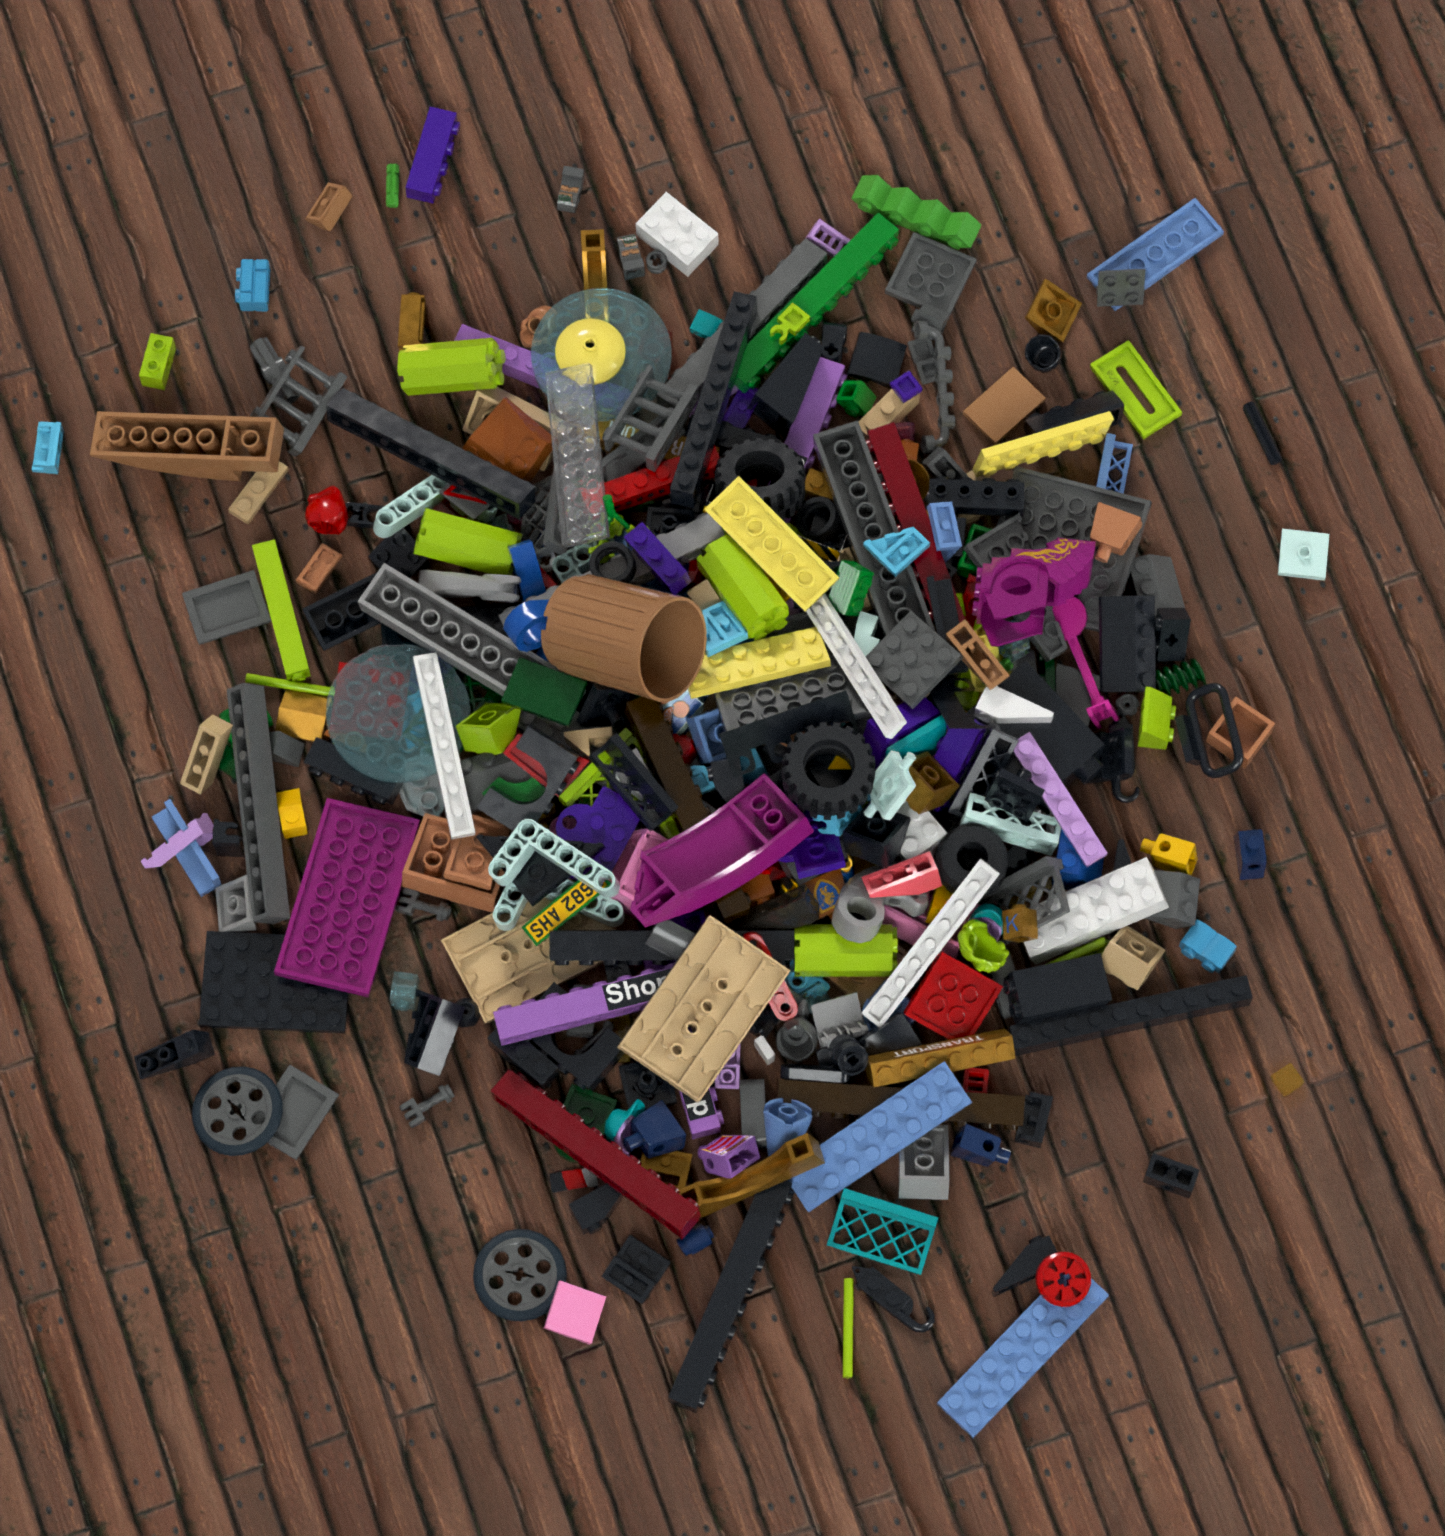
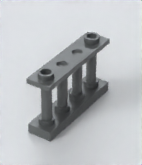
M302 345L295 350L291 349L284 359L287 363L261 406H256L249 416L269 417L265 413L270 404L273 403L300 421L302 428L299 433H293L283 426V438L288 440V444L291 445L287 452L294 457L302 453L327 412L326 405L339 392L348 377L342 372H338L334 376H328L301 358L300 355L305 349ZM294 365H297L324 384L323 386L326 389L322 395H316L288 376ZM283 384L312 402L314 408L310 414L303 413L277 395Z
M648 365L645 371L640 372L638 375L636 386L611 427L605 429L602 437L605 450L610 452L615 443L644 455L647 469L656 472L700 398L698 386L689 383L686 390L680 391L655 380L653 366ZM650 387L677 399L678 403L675 408L668 409L643 398V396ZM640 406L667 418V422L664 427L658 428L633 417L632 414L636 407ZM627 424L655 436L656 440L652 446H645L620 434Z

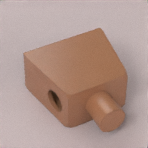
M1098 502L1090 534V541L1096 542V547H1098L1094 558L1100 562L1107 563L1111 553L1124 555L1143 525L1141 517Z

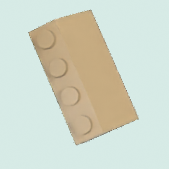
M499 387L477 390L462 430L472 435L503 398L507 397L558 440L540 470L545 471L557 452L561 441H563L569 423Z

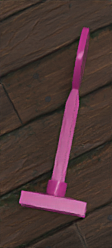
M1076 597L1066 599V603L1053 606L1052 612L1055 620L1059 622L1065 641H1068L1091 697V707L1086 708L1089 718L1096 728L1100 729L1102 728L1100 721L1111 716L1115 722L1120 719L1108 699L1105 700L1100 695L1077 639V636L1086 627L1088 618L1086 608Z

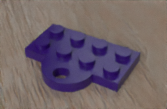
M603 786L592 806L574 804L561 812L556 822V834L563 840L603 843L606 848L596 855L593 860L612 872L640 819L618 793ZM572 816L576 819L577 824L573 829H566L563 826L562 821L565 817ZM593 867L585 868L583 875L587 874ZM573 876L569 877L570 879L576 882L578 881V879H576Z
M806 810L803 814L806 816L814 832L778 861L785 863L795 862L799 879L846 867L839 836L820 833L818 829L827 827L826 823L823 821H813V818L810 817V811Z

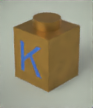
M1024 904L1012 905V909L1002 911L1004 940L1021 943L1038 939L1037 910L1028 909Z

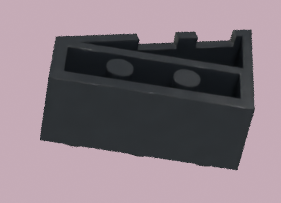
M416 989L415 996L419 997L417 1011L412 1012V1019H415L413 1033H409L404 1063L440 1076L446 1064L450 1047L454 1042L457 1028L463 1018L465 1007Z

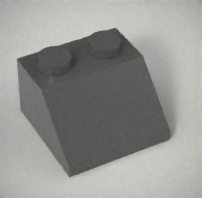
M1154 870L1169 908L1145 919L1174 929L1195 925L1200 879L1182 872Z

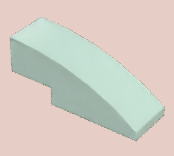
M860 611L854 640L866 657L880 642V639L874 637L879 617Z

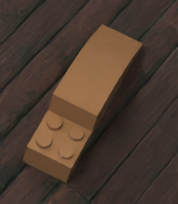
M97 411L90 456L176 475L241 481L242 471L278 472L284 428L277 418Z

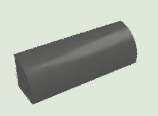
M666 920L654 925L645 944L678 960L695 933L670 920Z

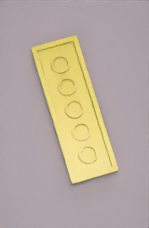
M1108 411L982 449L973 467V472L976 477L982 475L989 477L999 470H1012L1025 462L1032 464L1042 457H1055L1068 449L1075 451L1088 443L1092 445L1098 444L1104 440L1114 420L1113 416Z
M739 476L704 509L804 612L840 579Z
M807 628L734 645L710 657H707L705 652L701 668L694 682L687 690L690 698L693 699L830 667L831 661L817 628Z

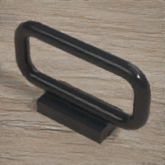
M1209 683L1196 688L1188 695L1185 703L1187 716L1180 715L1175 717L1185 761L1192 765H1200L1203 773L1210 778H1221L1237 771L1244 759L1231 702L1226 688L1221 684ZM1212 692H1216L1219 695L1234 752L1232 763L1217 769H1213L1210 766L1195 708V702L1198 698Z

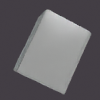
M247 875L216 887L219 932L243 933L257 931L256 922H253Z

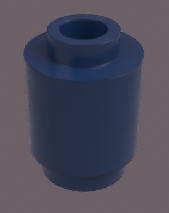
M698 1223L692 1227L683 1239L679 1237L676 1239V1242L685 1256L690 1254L693 1256L713 1244L711 1239L714 1237V1234L707 1224L703 1226L701 1223Z

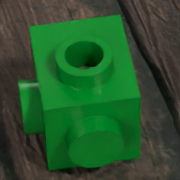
M844 380L836 401L844 408L846 414L857 417L865 416L872 409L877 396L863 381Z

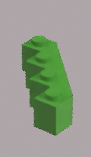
M863 175L851 198L858 204V208L864 212L873 215L880 213L893 224L902 226L957 250L960 248H971L982 226L968 212H951L938 199L921 200L908 187L892 188L879 175Z

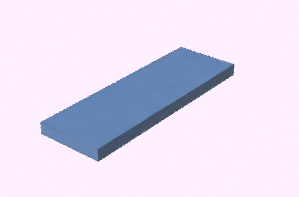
M1194 198L1090 271L1086 278L1096 288L1098 286L1099 271L1145 269L1144 290H1146L1221 237L1224 231L1199 201ZM1111 306V307L1113 308L1114 311H1116V310H1118V309H1119L1120 307H1122V306Z

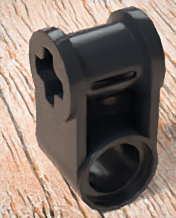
M824 322L821 345L824 347L821 354L822 358L841 363L847 336V324Z

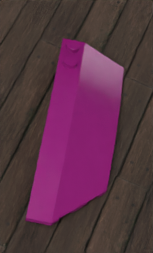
M764 773L728 803L702 821L644 852L641 850L640 871H637L634 887L636 892L630 911L644 927L692 912L730 893L759 875L812 834L814 830L806 816Z

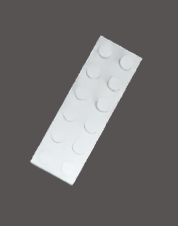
M1145 857L1066 891L1070 912L1038 928V939L1026 941L1024 945L1030 959L1037 965L1169 908L1148 858ZM1056 897L1050 909L1054 912L1061 908L1059 899ZM1043 901L1039 904L1045 906L1046 901ZM1037 907V920H1039L1043 910Z

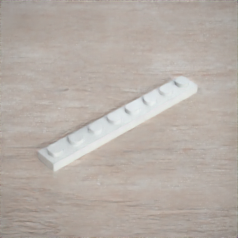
M824 594L806 612L884 736L892 739L907 721L830 600Z
M437 652L413 656L451 840L474 836L475 828Z
M982 859L977 862L861 1013L878 1027H881L888 1020L1000 875L998 871Z

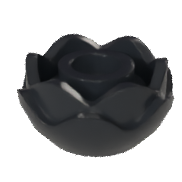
M470 998L457 1000L455 1003L464 1006V1011H468L467 1014L463 1013V1018L458 1027L475 1026L481 1016L478 1005Z

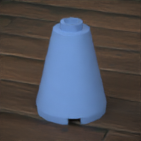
M784 1098L770 1100L765 1104L763 1114L768 1157L780 1149L785 1142L806 1134L812 1121V1110L809 1106L793 1099L791 1103H783Z

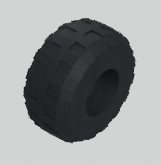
M978 824L958 826L946 834L936 851L935 864L938 868L941 882L949 892L954 894L970 873L959 865L957 858L962 853L974 851L979 853L987 864L1000 873L983 895L987 896L1001 885L1008 868L1006 846L1001 838L987 827L979 826Z

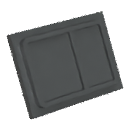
M254 570L182 593L189 614V620L192 623L199 645L271 622Z
M289 1065L276 1084L283 1102L282 1118L277 1131L267 1143L297 1161L339 1097V1094L309 1077L306 1073ZM257 1113L253 1119L254 1124H262L266 1119L265 1114Z

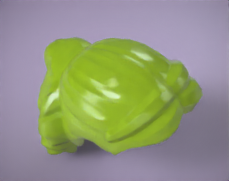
M977 919L969 920L963 925L962 930L957 936L962 956L967 961L972 962L974 969L979 972L991 973L999 970L1006 963L1009 950L1006 949L1004 942H997L989 934L986 923Z

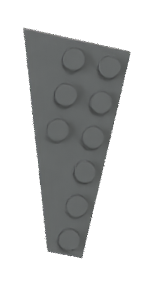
M1020 513L968 543L963 548L976 567L982 568L983 563L991 564L992 557L1011 556V548L1030 549L1028 535L1023 531ZM1046 606L1042 635L1037 634L1028 637L1046 662L1059 656L1068 648L1059 622L1055 620L1052 612L1053 606ZM1030 611L1014 615L1013 617L1016 622L1025 621L1029 618Z

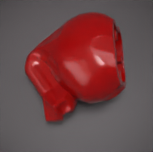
M330 486L319 493L308 496L307 501L309 505L306 507L305 519L315 532L337 535L346 529L348 511L341 491L337 487Z

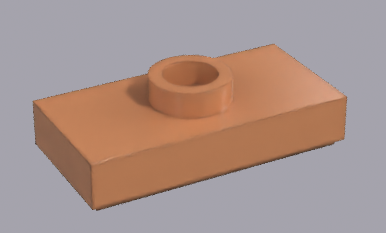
M322 543L296 579V583L316 595L342 559V554Z

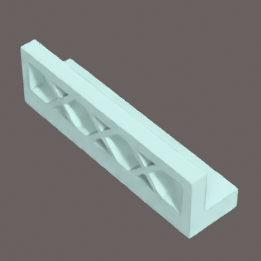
M970 792L966 810L959 826L978 824L979 826L991 829L1003 842L1050 856L1053 854L1058 845L1061 827L1054 817L1033 812L1029 819L1032 823L1030 826L1022 825L1018 818L1007 811L1005 812L1009 818L1001 819L995 811L1003 809L997 808L985 801L986 797ZM973 802L982 804L986 811L981 813L972 810ZM1046 823L1055 826L1054 834L1045 832L1041 825Z

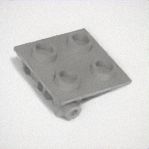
M857 992L810 1005L820 1048H829L832 1040L838 1035L848 1034L854 1038H859L869 1032L867 1025H864Z

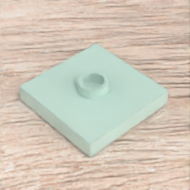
M1282 528L1278 575L1325 581L1329 534Z

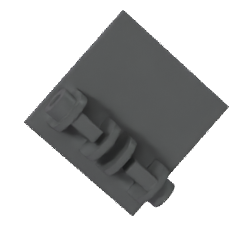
M1145 269L1099 271L1098 286H1096L1097 307L1143 305Z

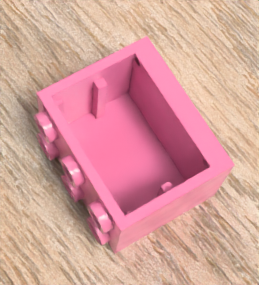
M647 828L633 832L612 871L620 883V890L611 899L618 901L622 905L624 913L634 919L637 918L630 911L636 892L634 887L637 871H640L641 850L644 852L668 840L653 830L650 832Z

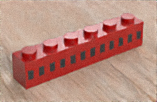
M715 445L703 481L715 477L716 464L720 459ZM680 456L661 462L656 472L644 468L581 491L582 503L589 521L600 519L602 514H606L603 502L604 495L609 494L612 496L617 513L670 494V487Z

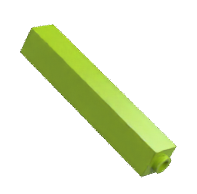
M275 539L254 544L252 548L287 680L302 682L307 677H311Z

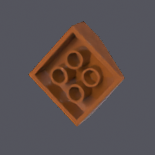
M505 397L473 432L462 449L470 451L475 456L489 461L493 465L531 483L558 440Z

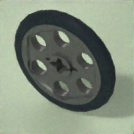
M244 1066L231 1067L211 1076L201 1086L192 1107V1121L199 1139L209 1149L228 1156L245 1155L264 1146L277 1131L283 1114L281 1094L274 1081L265 1073ZM233 1082H238L241 1085L240 1090L235 1094L229 1093V1085ZM254 1090H261L263 1092L262 1098L259 1101H252L250 1099L251 1093ZM213 1098H220L221 1106L218 1109H210L209 1102ZM229 1101L240 1109L242 1116L246 1119L245 1121L237 1114H234L235 1112ZM257 1113H264L266 1116L265 1121L259 1125L254 1124V1116ZM216 1121H223L224 1129L218 1133L213 1132L212 1125ZM237 1129H246L244 1139L236 1140L234 1138V1133Z
M527 1229L509 1230L494 1236L479 1252L473 1271L474 1287L480 1301L489 1311L498 1317L510 1321H527L546 1314L550 1309L558 1281L566 1282L567 1278L565 1260L559 1248L543 1234ZM522 1245H529L532 1248V1254L529 1257L523 1258L518 1254V1249ZM502 1252L508 1255L509 1260L505 1265H498L494 1261L498 1253ZM541 1261H547L551 1268L549 1272L542 1274L537 1271V1264ZM519 1269H523L524 1274L527 1275L522 1277L521 1281H517L516 1276L513 1275L518 1273ZM495 1276L501 1277L504 1282L503 1286L499 1289L491 1288L489 1285L491 1278ZM535 1285H542L546 1290L545 1294L540 1298L534 1297L531 1294V1290ZM511 1293H519L522 1301L518 1305H511L508 1303V1296Z

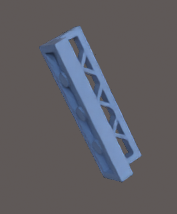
M1107 433L1096 487L1107 490L1113 489L1115 492L1124 494L1133 444L1115 441L1116 435ZM1113 448L1127 450L1126 457L1117 462L1112 455ZM1117 468L1122 474V478L1113 483L1108 474Z
M171 799L164 802L166 807L164 810L152 816V820L167 844L169 843L168 839L182 829L184 832L188 829ZM196 839L175 855L200 897L222 885L219 876Z

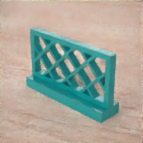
M844 1188L827 1246L921 1275L939 1218ZM844 1205L854 1207L859 1217L846 1223L842 1216ZM859 1209L867 1211V1213L861 1215ZM872 1213L878 1215L883 1224L869 1230L863 1218ZM883 1217L889 1218L891 1220L885 1223ZM841 1218L844 1225L838 1227ZM861 1219L867 1233L854 1239L848 1226ZM894 1221L902 1222L906 1232L893 1238L887 1225ZM906 1224L912 1225V1226H915V1227L909 1230V1229L907 1228ZM885 1227L891 1240L877 1246L871 1233ZM846 1228L852 1240L844 1245L834 1243L833 1240L836 1232ZM919 1228L929 1231L927 1240L916 1245L911 1232ZM908 1234L914 1248L901 1254L895 1241ZM869 1235L875 1248L868 1252L860 1251L856 1241ZM893 1242L899 1255L891 1260L885 1259L880 1248ZM854 1243L856 1249L847 1246ZM925 1245L923 1253L921 1254L919 1248ZM916 1250L921 1258L918 1269L908 1266L903 1256ZM878 1251L880 1257L872 1255L871 1253ZM901 1258L904 1264L895 1262V1260Z

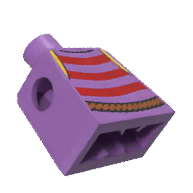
M722 1135L708 1145H701L698 1149V1157L703 1161L704 1169L707 1173L730 1179L760 1159L755 1136Z

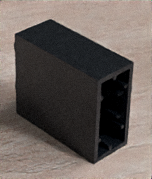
M1026 661L1010 674V677L998 685V687L1054 712L1051 723L996 724L999 725L1000 731L1017 739L1030 732L1065 787L1076 778L1083 785H1086L1102 771L1105 765L1098 758L1102 756L1104 743ZM974 705L968 712H966V714H975L976 705ZM978 717L975 718L976 720H978V721L981 722L982 724H984V725H989V723H986V722L980 720ZM999 738L995 744L996 752L1007 750L1010 742ZM1012 752L1004 769L1017 775L1018 770L1022 766ZM996 759L987 761L983 767L989 773L995 771L998 764ZM1041 798L1034 812L1042 810L1046 815L1051 816L1052 813Z

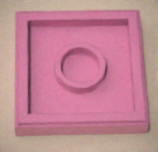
M558 1281L543 1329L589 1345L592 1344L606 1296Z

